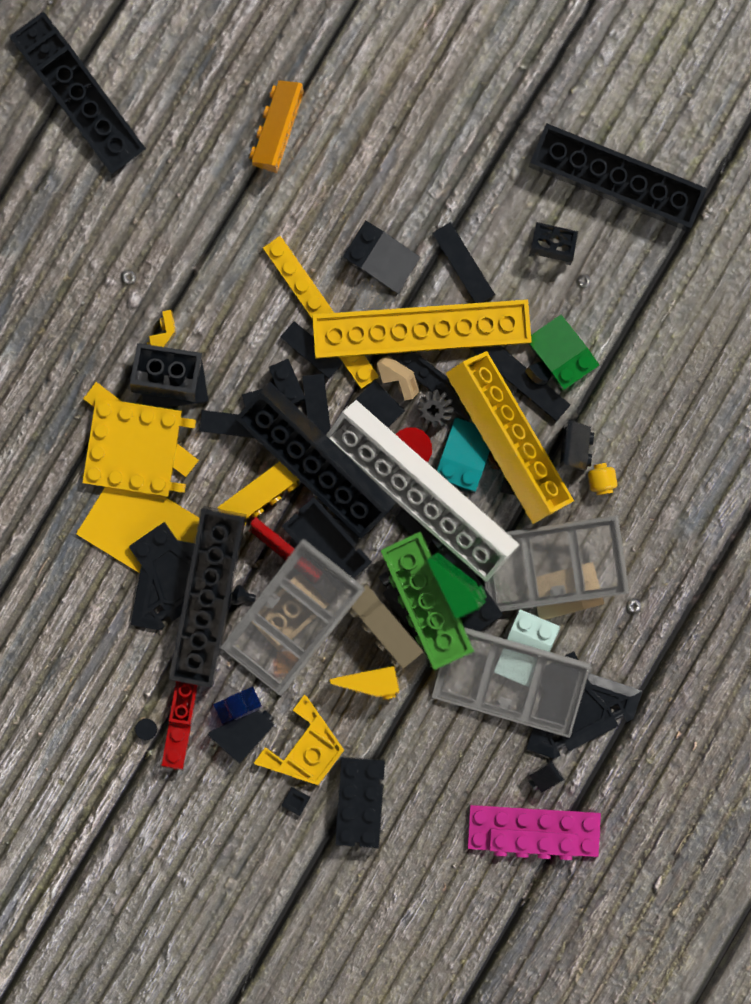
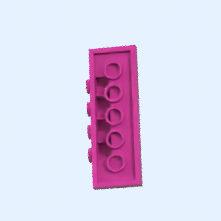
M470 805L468 849L494 851L495 856H507V852H514L516 857L525 858L529 857V853L538 854L537 858L551 859V855H559L561 860H572L573 856L599 857L601 813Z

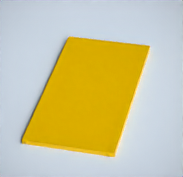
M105 487L76 534L140 573L141 564L129 548L131 544L163 522H166L177 540L195 543L199 517L165 496Z

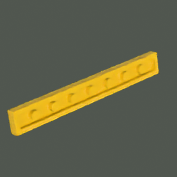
M281 236L263 247L311 318L312 314L334 313ZM364 355L339 357L361 389L379 378Z

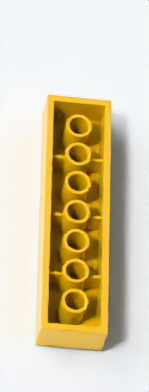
M486 351L469 358L446 372L451 385L460 397L462 404L471 416L473 423L478 428L484 442L489 447L495 461L500 466L531 522L534 524L572 503L574 500L489 353Z

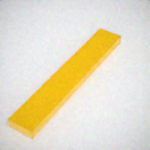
M95 382L83 398L93 407H95L96 397L121 401L97 382ZM177 444L173 468L187 478L200 460Z

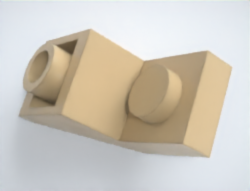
M388 355L383 356L377 362V373L381 377L382 382L387 383L399 380L398 387L400 393L403 394L404 400H411L419 393L413 371Z

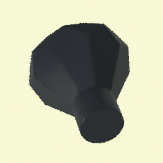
M237 585L232 592V603L234 605L255 602L256 595L249 593L241 585Z

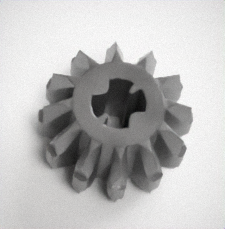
M435 390L433 394L427 391L425 397L422 396L419 399L421 404L417 406V410L422 412L418 416L419 418H426L425 424L431 421L433 427H436L438 423L443 426L446 420L452 418L450 413L454 411V407L449 406L452 403V399L446 400L447 394L445 392L440 396L438 390ZM433 405L437 406L436 409L439 408L438 412L434 411L435 408L432 409Z

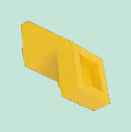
M171 310L162 311L163 317L160 318L161 329L166 330V333L149 336L150 342H147V345L167 347L176 335Z

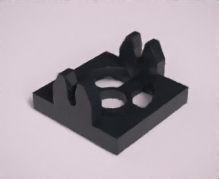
M536 222L529 256L534 257V255L556 259L564 261L566 265L571 266L578 231ZM550 238H556V239H558L560 242H559V243H554V242L550 241L549 239H550ZM538 241L546 242L550 248L542 247ZM561 246L569 247L565 252L556 250L557 247Z

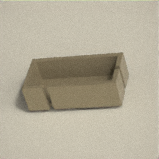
M366 585L364 586L365 590L348 611L354 618L359 616L363 620L361 626L368 634L373 632L378 638L375 643L382 651L387 649L392 655L389 657L392 663L397 668L401 665L404 669L422 654L423 650Z

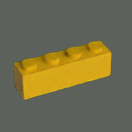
M279 461L217 508L247 514L246 520L251 516L253 518L258 517L264 512L263 507L269 503L271 506L282 499L280 495L286 490L288 493L295 490L299 486L297 482L300 480Z

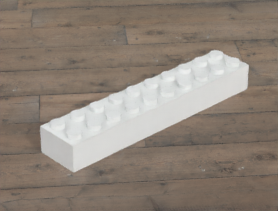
M357 400L341 413L326 436L393 500L484 581L487 582L519 546L513 538Z

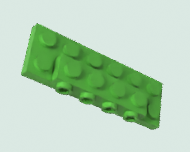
M418 532L382 549L381 553L391 573V576H389L390 582L394 588H398L400 593L398 600L403 608H407L409 613L407 620L412 628H416L418 633L415 636L421 648L424 647L433 669L441 668L475 652L460 617L455 619L427 561L432 555L422 533Z

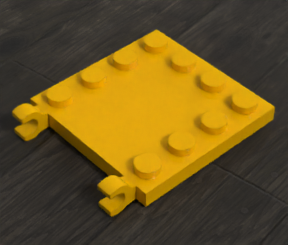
M96 397L82 483L169 497L170 491L185 493L186 484L171 482L180 426L195 428L196 420L181 418L182 411Z

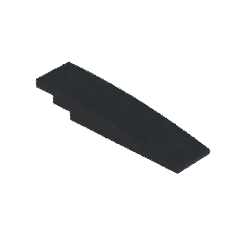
M44 11L9 36L111 174L146 150L145 146Z

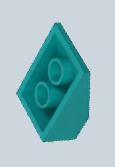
M455 417L437 472L453 486L473 493L477 490L490 452L475 424Z

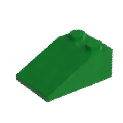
M559 315L531 335L532 342L529 345L551 373V377L562 392L600 366L588 347L562 315Z
M436 553L427 559L455 619L480 608L486 602V593L482 586L478 587L473 579L441 554Z

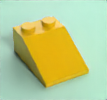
M394 666L330 679V684L378 697L383 696V700L395 698V693L399 692Z

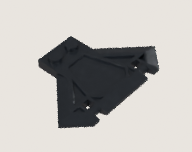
M163 522L129 546L141 564L131 625L161 630L165 627L162 620L169 616L174 621L181 616L195 543L177 540L166 522ZM161 604L163 610L157 613L155 608Z
M574 651L565 655L566 657L578 660ZM556 662L545 665L541 679L545 692L537 717L565 725L580 669ZM588 673L570 738L561 735L562 738L553 741L552 736L556 735L555 733L533 727L526 749L555 759L561 756L558 749L566 746L568 751H571L618 727L617 719L623 716L626 722L634 719L642 690ZM618 704L620 709L612 712L610 707Z

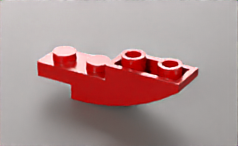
M176 681L162 767L177 770L184 769L198 685Z

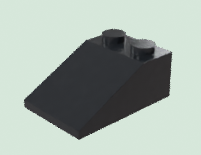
M366 220L343 255V261L397 294L420 259V256Z
M574 421L566 422L563 427L559 469L586 471L587 466L591 467L592 454L588 452L589 445H593L594 432H591L590 426Z

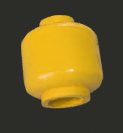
M607 463L596 464L594 469L588 472L590 490L596 492V495L613 493V489L617 488L616 471L613 467H607Z

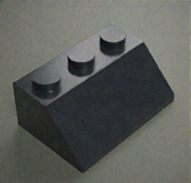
M137 343L130 380L131 392L196 402L202 353Z

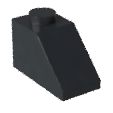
M550 759L528 774L531 777L528 780L534 791L539 789L541 793L565 780Z

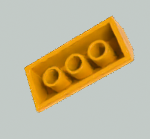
M278 80L277 86L273 85L270 92V98L273 99L271 105L266 106L263 118L266 120L264 126H259L256 135L259 141L257 147H252L249 157L252 159L253 166L274 173L278 172L303 97L302 83Z

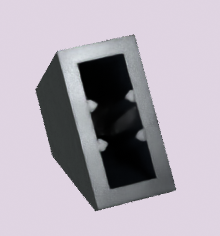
M257 710L211 730L207 735L240 764L275 725L273 722L274 717L266 710L263 712Z

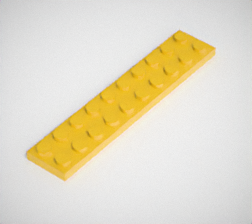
M528 300L312 314L315 359L530 344L532 342Z

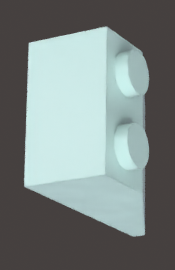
M519 610L507 640L550 652L560 631V626ZM503 648L494 672L530 687L538 657Z

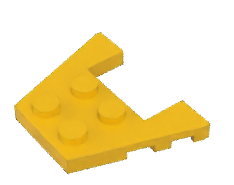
M304 694L293 711L310 723L308 729L285 760L265 747L254 764L319 785L343 753L344 748L309 698Z

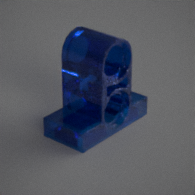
M253 686L213 704L222 724L262 706Z

